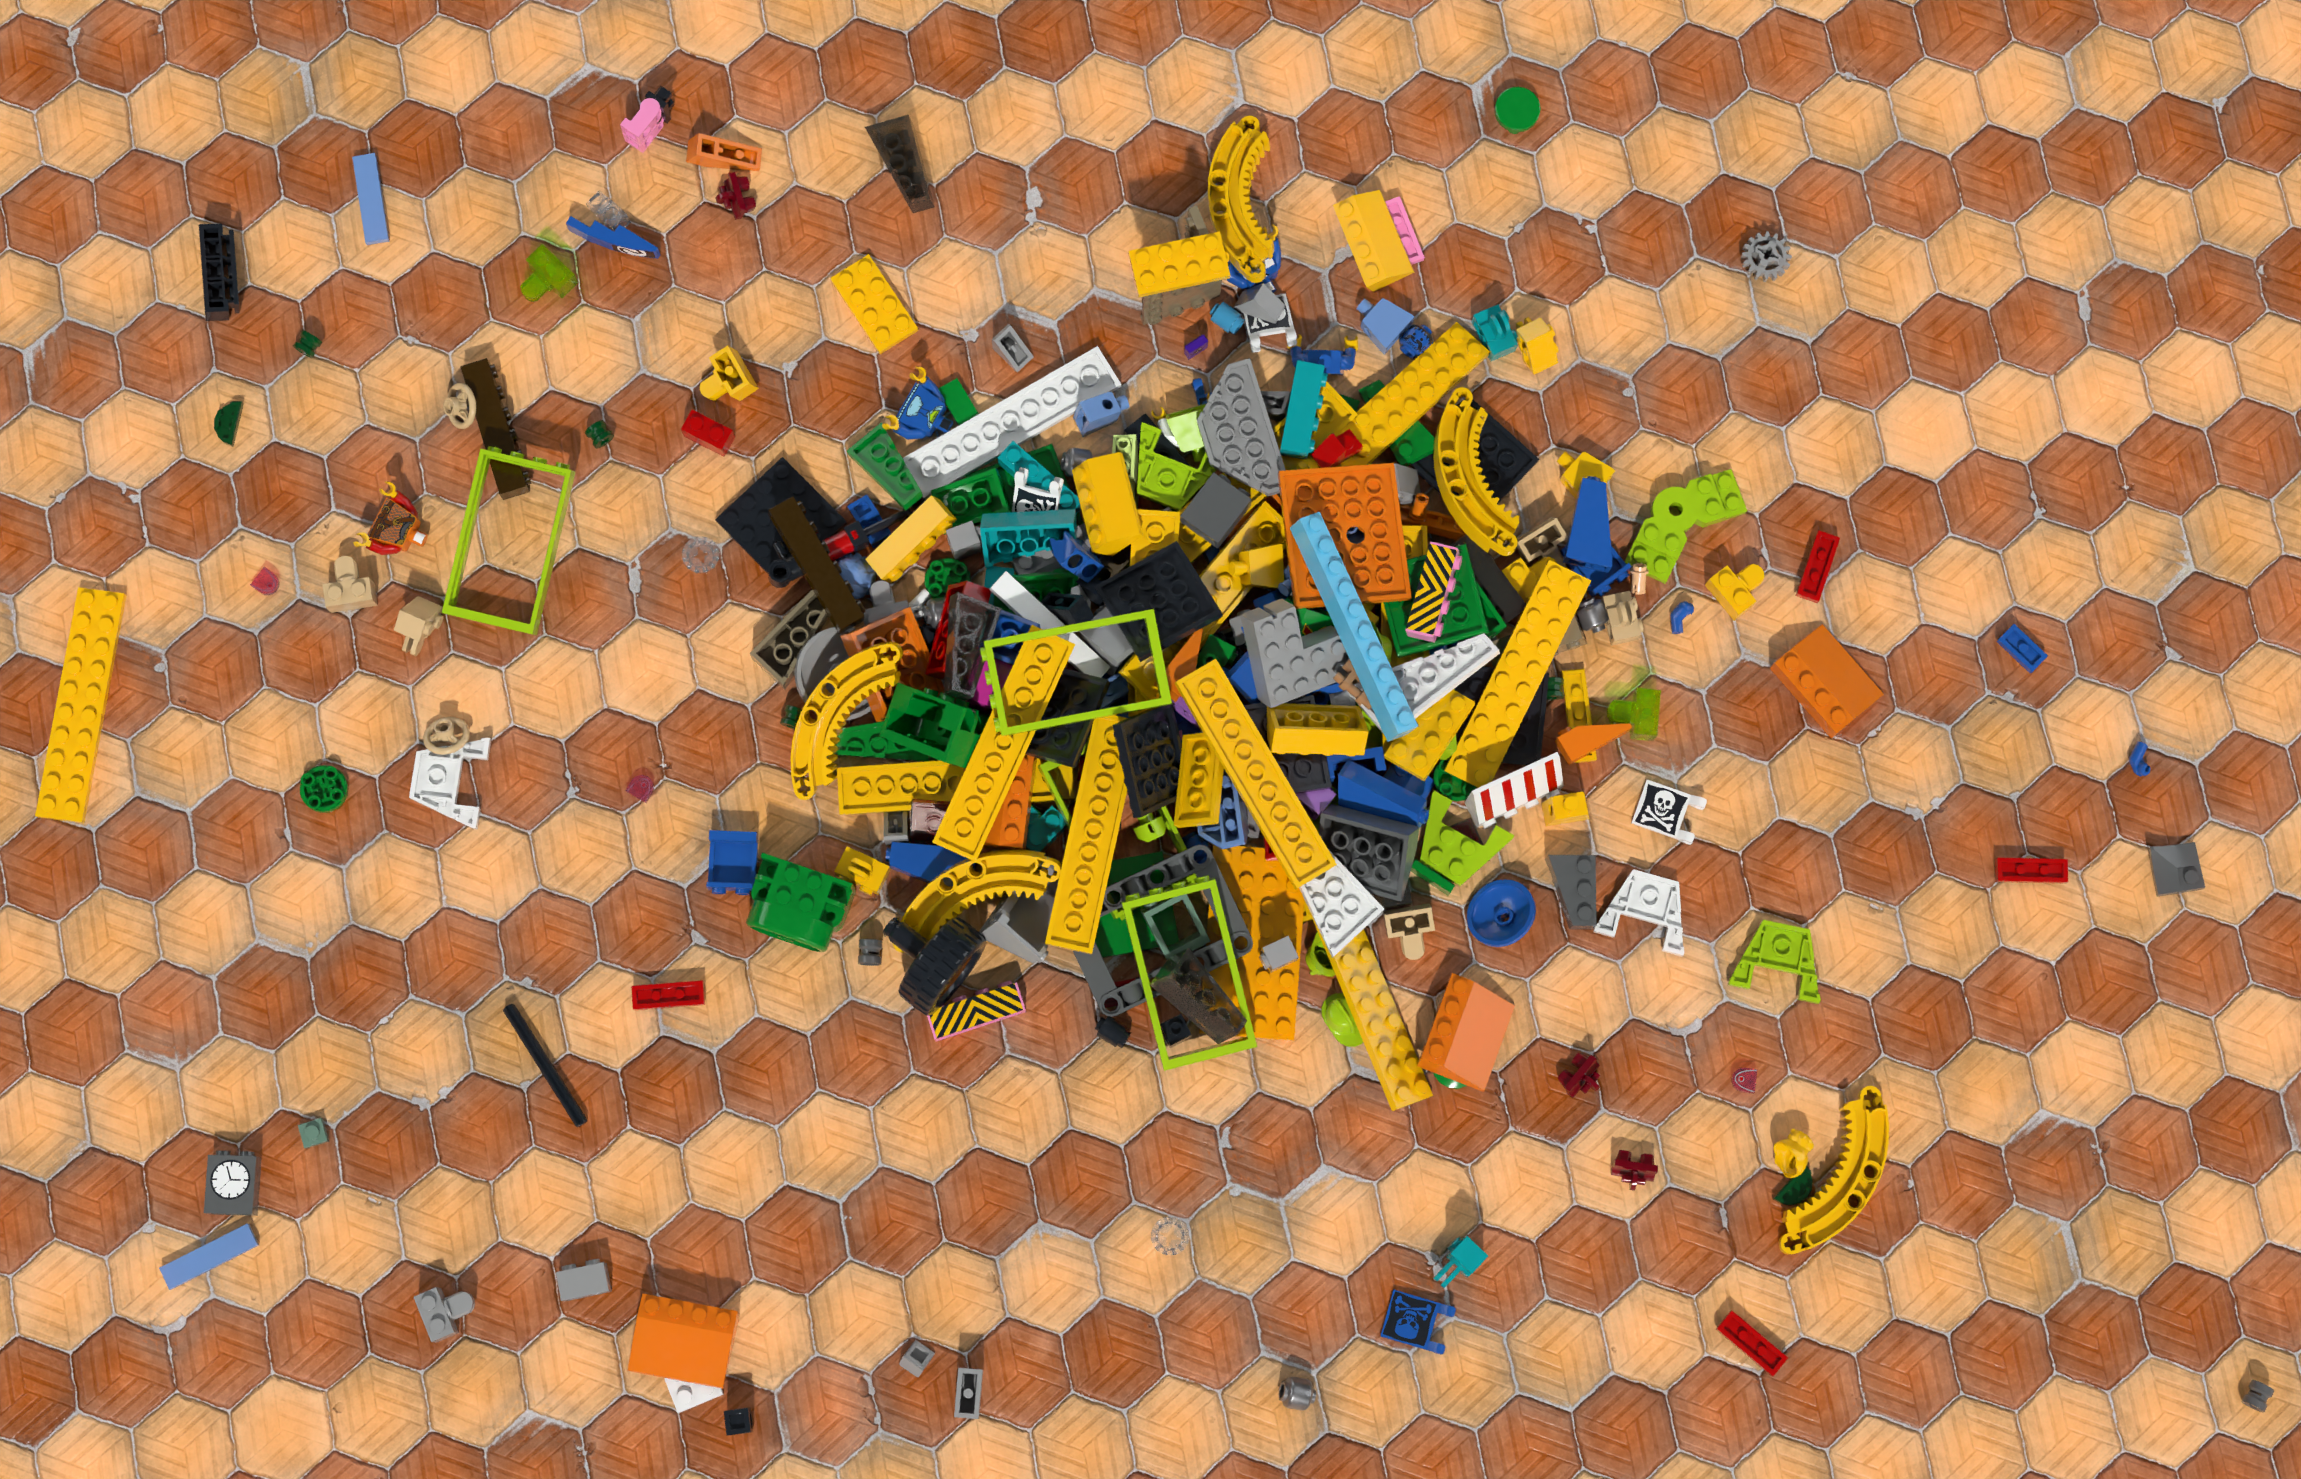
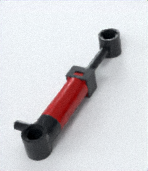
M922 497L913 505L921 506L926 500ZM902 508L901 511L864 529L859 520L844 527L843 531L824 540L830 550L828 554L830 559L834 561L851 552L855 554L869 547L868 536L907 519L913 512L909 508L907 510ZM777 541L773 544V547L780 559L770 564L768 579L772 586L783 588L789 585L791 581L803 576V573L793 556L788 555L782 542ZM776 570H783L786 572V575L782 578H777L774 572Z

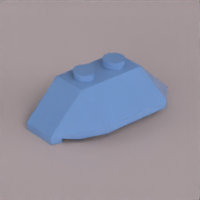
M1225 769L1223 773L1219 823L1197 826L1198 835L1221 849L1245 845L1249 833L1245 803L1240 802L1238 791Z

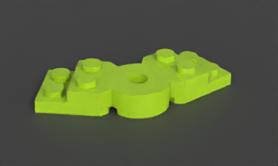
M1732 469L1690 480L1685 489L1669 487L1662 490L1651 505V518L1645 519L1624 562L1626 564L1630 563L1631 568H1633V564L1637 563L1647 565L1649 573L1646 575L1666 584L1687 541L1685 532L1694 524L1704 528L1747 513ZM1676 507L1680 511V515H1672L1669 508Z

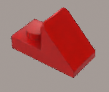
M1348 429L1337 437L1333 433L1330 434L1311 454V457L1320 468L1336 467L1362 451L1363 445L1352 431Z

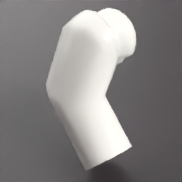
M925 589L909 603L916 621L924 616L923 606L931 598V595Z

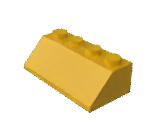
M1381 190L1353 195L1333 205L1366 288L1375 292L1415 273Z
M1117 452L1086 459L1072 469L1092 553L1114 556L1143 536L1123 453Z
M1287 703L1273 708L1267 706V740L1272 753L1323 754L1326 756L1333 754L1346 756L1365 754L1369 731L1360 706Z

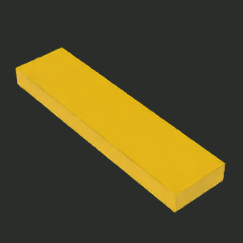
M1585 668L1561 671V678L1564 679L1562 688L1568 727L1570 726L1573 729L1577 726L1592 725ZM1596 751L1575 763L1596 761Z

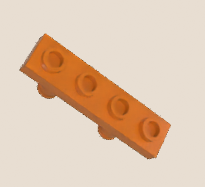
M1418 493L1413 507L1399 504L1402 526H1427V533L1476 544L1459 527L1452 516L1426 510L1429 497L1426 494Z

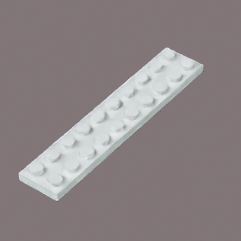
M1097 346L910 453L903 460L926 500L932 495L931 490L959 481L967 474L997 459L1012 441L1018 445L1023 444L1075 414L1079 402L1107 392H1113L1121 387V383Z

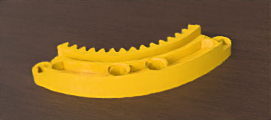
M1245 116L1237 125L1236 122H1233L1229 126L1215 151L1208 177V201L1214 232L1220 231L1224 250L1229 254V261L1248 281L1258 283L1266 277V268L1263 261L1266 258L1271 259L1273 257L1274 243L1273 239L1268 240L1267 233H1263L1262 227H1258V221L1255 220L1250 205V187L1252 186L1251 180L1254 178L1253 172L1257 171L1256 165H1260V158L1265 157L1264 151H1270V144L1267 133L1265 131L1260 132L1259 120L1254 116ZM1246 125H1254V129L1249 128L1246 130ZM1218 182H1223L1222 185H1215ZM1218 211H1224L1223 214H1216ZM1250 267H1252L1254 270H1257L1259 268L1260 273L1258 274L1254 272L1252 274Z
M1459 387L1454 390L1447 402L1437 427L1433 455L1437 484L1450 514L1468 537L1487 553L1491 548L1500 555L1509 556L1515 551L1518 544L1514 533L1520 523V516L1517 515L1512 518V510L1505 512V504L1497 505L1499 498H1492L1494 491H1487L1489 483H1483L1486 477L1481 475L1483 469L1478 467L1481 461L1477 459L1479 456L1477 450L1479 447V435L1488 414L1482 407H1480L1479 411L1472 408L1470 405L1473 400V394L1469 389ZM1461 396L1465 397L1460 406H1456L1458 399ZM1444 462H1445V463H1448V464H1450L1451 466H1446V465H1444L1443 463H1444ZM1505 541L1510 542L1507 547L1503 546Z
M878 643L854 654L829 672L809 696L797 721L791 749V777L794 793L799 799H810L816 793L818 785L827 786L837 778V773L833 772L838 768V765L833 763L838 759V756L834 754L839 749L836 744L840 741V738L837 736L843 732L841 728L846 725L845 720L851 716L850 713L856 709L855 707L881 688L885 689L889 685L892 687L899 682L901 672L897 671L896 663L902 658L903 650L898 643ZM889 647L892 651H896L893 659L890 655L883 656V653L887 652ZM826 683H831L834 686V693L827 690ZM809 710H814L817 713V720L810 717ZM809 773V777H806L804 782L807 787L810 786L811 790L806 794V791H801L800 788L804 785L803 778L798 781L797 777H803Z
M1014 849L979 854L976 862L965 859L935 877L917 895L900 922H905L927 940H930L949 920L955 918L958 914L960 915L964 909L967 910L971 904L976 905L979 900L985 901L988 896L990 899H993L996 894L1002 897L1006 892L1008 897H1010L1015 891L1017 897H1020L1025 892L1026 898H1029L1034 893L1035 900H1038L1046 892L1048 882H1054L1059 879L1062 864L1056 859L1046 857V853ZM1044 861L1043 867L1049 868L1050 865H1053L1057 873L1050 876L1047 869L1041 868V870H1038V867ZM979 863L983 868V872H976L972 864ZM944 877H948L953 881L952 887L944 884ZM893 944L894 948H895L897 951H899V952H901V953H905V952H903L900 948H898L896 945Z
M1867 1086L1862 1088L1858 1093V1100L1847 1102L1839 1108V1111L1846 1113L1845 1116L1841 1117V1120L1847 1122V1125L1841 1127L1842 1130L1847 1131L1846 1135L1841 1136V1139L1847 1141V1143L1840 1145V1148L1845 1152L1838 1154V1157L1843 1161L1835 1163L1838 1169L1831 1171L1834 1177L1827 1178L1828 1185L1821 1186L1822 1191L1815 1192V1197L1807 1199L1808 1203L1804 1202L1800 1204V1207L1791 1208L1792 1212L1790 1210L1783 1211L1782 1222L1785 1223L1788 1233L1780 1237L1778 1244L1784 1254L1792 1255L1811 1249L1838 1234L1857 1217L1874 1193L1884 1169L1889 1145L1887 1105L1883 1104L1881 1093L1876 1087ZM1867 1090H1869L1870 1094H1875L1872 1103L1873 1106L1879 1105V1108L1871 1111L1869 1109L1866 1110V1108L1871 1107L1870 1101L1864 1099V1096L1867 1095ZM1865 1166H1870L1874 1170L1872 1178L1865 1176ZM1850 1195H1854L1858 1199L1856 1208L1851 1207L1848 1203ZM1802 1232L1801 1239L1806 1248L1801 1249L1802 1243L1794 1245L1792 1251L1790 1247H1785L1784 1243L1788 1241L1787 1237H1790L1791 1240L1800 1239L1797 1233Z

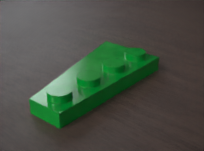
M1377 380L1359 389L1363 402L1366 404L1385 385L1380 380ZM1416 421L1389 448L1397 463L1407 467L1434 453L1435 437L1419 421Z
M881 422L850 447L847 453L903 509L907 510L922 498L923 494L896 449L886 429L882 427L883 423Z
M884 721L842 728L843 732L837 736L840 738V741L836 744L839 749L834 753L835 755L929 761L928 755L880 737Z

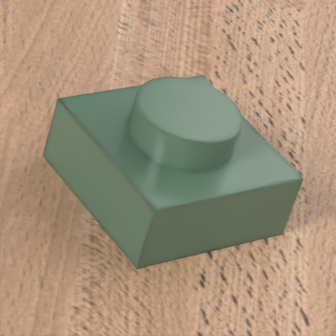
M323 1118L298 1125L305 1149L329 1142Z

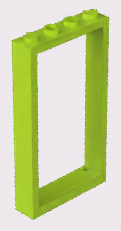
M488 446V450L480 449L442 613L537 635L575 471L569 470L570 465L556 462V466L547 464L546 459L533 457V461L524 459V454L512 451L510 455L501 454L502 449ZM490 459L565 476L530 624L456 607Z
M1154 609L984 641V647H980L982 662L987 661L989 670L984 671L987 685L992 684L993 694L989 695L991 709L996 708L998 718H993L996 732H1001L1002 737L1172 704ZM1141 619L1145 620L1160 698L1007 727L992 648Z
M1089 740L1086 742L1082 754L1086 753ZM1046 761L1037 767L1068 829H1070L1072 816L1049 772L1062 764ZM1166 806L1158 809L1157 812L1159 816H1163L1167 825L1166 830L1177 852L1180 853L1187 848L1176 826H1174ZM1193 873L1174 883L1186 881V885L1195 883V878L1197 877ZM1172 884L1163 887V890L1171 889ZM1109 892L1107 894V901L1111 904H1115ZM1122 907L1110 912L1114 919L1118 917L1121 921L1125 919Z
M1209 875L1195 878V883L1187 885L1186 881L1174 883L1172 888L1163 890L1162 887L1148 890V895L1140 896L1139 893L1125 896L1126 900L1121 901L1164 1071L1257 1047L1215 878H1209ZM1210 888L1247 1037L1168 1057L1131 908Z

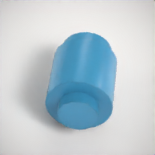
M1225 302L1221 304L1216 303L1210 311V315H1212L1211 321L1227 333L1231 332L1235 335L1245 321L1241 317L1242 314Z

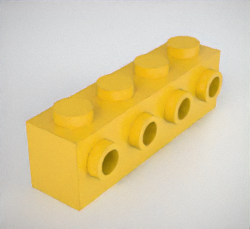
M931 495L865 560L882 580L892 583L902 576L903 571L908 566L915 564L919 556L925 550L930 549L941 534L946 533V530L952 528L953 523L957 519L940 499Z

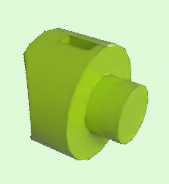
M1149 813L1137 818L1140 825L1133 828L1137 839L1150 842L1164 835L1167 825L1162 815L1154 818L1153 814ZM1149 824L1151 825L1154 832H1150L1148 828Z

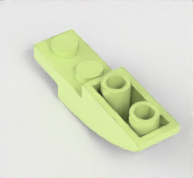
M1113 435L1112 453H1123L1136 508L1138 509L1137 435Z

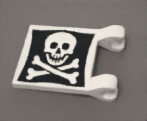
M1286 293L1276 295L1285 304V308L1276 324L1243 313L1252 353L1261 351L1259 337L1280 333L1286 334L1288 347L1297 346V335Z
M1020 467L1014 477L1015 490L1012 512L1059 510L1060 494L1064 480L1055 477L1054 481L1050 483V492L1027 486L1026 481L1029 470Z
M1646 780L1631 824L1691 845L1695 835L1688 831L1679 830L1686 809L1690 805L1696 809L1703 810L1707 800Z

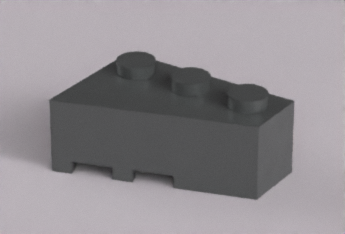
M1548 855L1545 861L1549 867L1569 929L1593 930L1597 926L1596 855Z

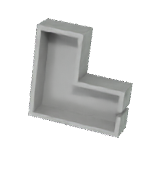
M1284 599L1264 605V610L1258 607L1240 614L1257 698L1268 707H1276L1336 683L1333 677L1338 672L1345 677L1349 674L1342 668L1349 659L1336 628L1332 625L1301 637L1296 608Z

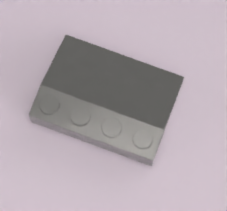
M1331 804L1322 811L1319 835L1329 851L1369 893L1401 902L1417 850L1419 827Z

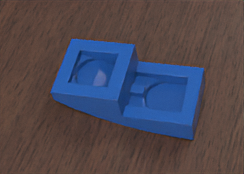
M867 494L847 506L855 521L859 520L863 529L882 520L878 510ZM887 527L868 536L869 543L874 549L892 533Z

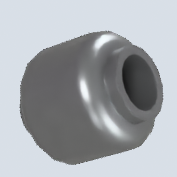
M1070 448L1062 455L1061 470L1065 472L1067 477L1073 478L1072 469L1086 459L1093 458L1091 451Z
M945 597L930 599L927 601L926 606H923L924 622L934 629L938 627Z
M1594 597L1580 602L1579 608L1575 613L1582 629L1585 631L1592 630L1593 633L1605 629L1604 624L1609 620L1604 603L1600 599L1595 600Z
M1289 1377L1280 1384L1278 1396L1286 1408L1304 1411L1308 1409L1310 1403L1313 1404L1315 1402L1316 1390L1313 1389L1312 1383L1308 1379Z

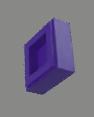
M1201 335L1185 345L1184 354L1188 360L1208 348L1206 337Z

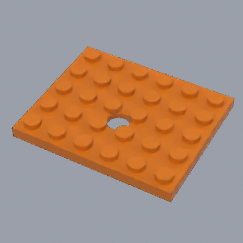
M1394 463L1278 472L1293 604L1296 609L1326 607L1290 530V527L1300 518L1317 512L1321 513L1362 604L1408 601L1412 598ZM1357 527L1364 533V540L1358 544L1350 542L1347 538V530Z

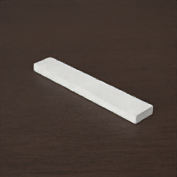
M1007 571L989 589L1016 615L1039 623L1040 628L1043 630L1066 626ZM1074 633L1057 635L1075 644L1068 662L1080 673L1101 678L1110 668L1102 658Z

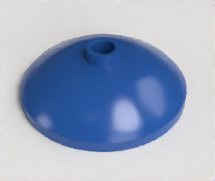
M1503 879L1488 883L1473 896L1468 906V927L1474 937L1487 946L1504 947L1511 945L1525 936L1534 922L1536 914L1534 898L1524 885L1513 880ZM1506 917H1510L1508 921L1504 922Z

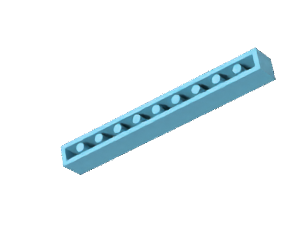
M1317 512L1300 518L1290 527V530L1386 740L1389 742L1405 736L1416 729L1418 724L1321 513Z

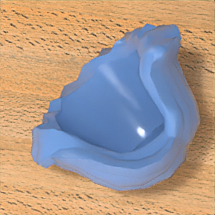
M849 553L836 559L842 570V573H840L844 581L848 580L854 590V593H852L854 599L870 595L871 585L876 582L877 578L876 572L865 560L867 557H862L859 553L854 555Z

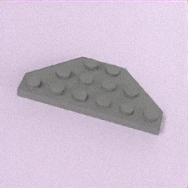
M1248 358L1228 364L1220 381L1209 397L1205 408L1197 419V426L1211 467L1267 496L1280 493L1278 472L1285 471V467L1251 359Z

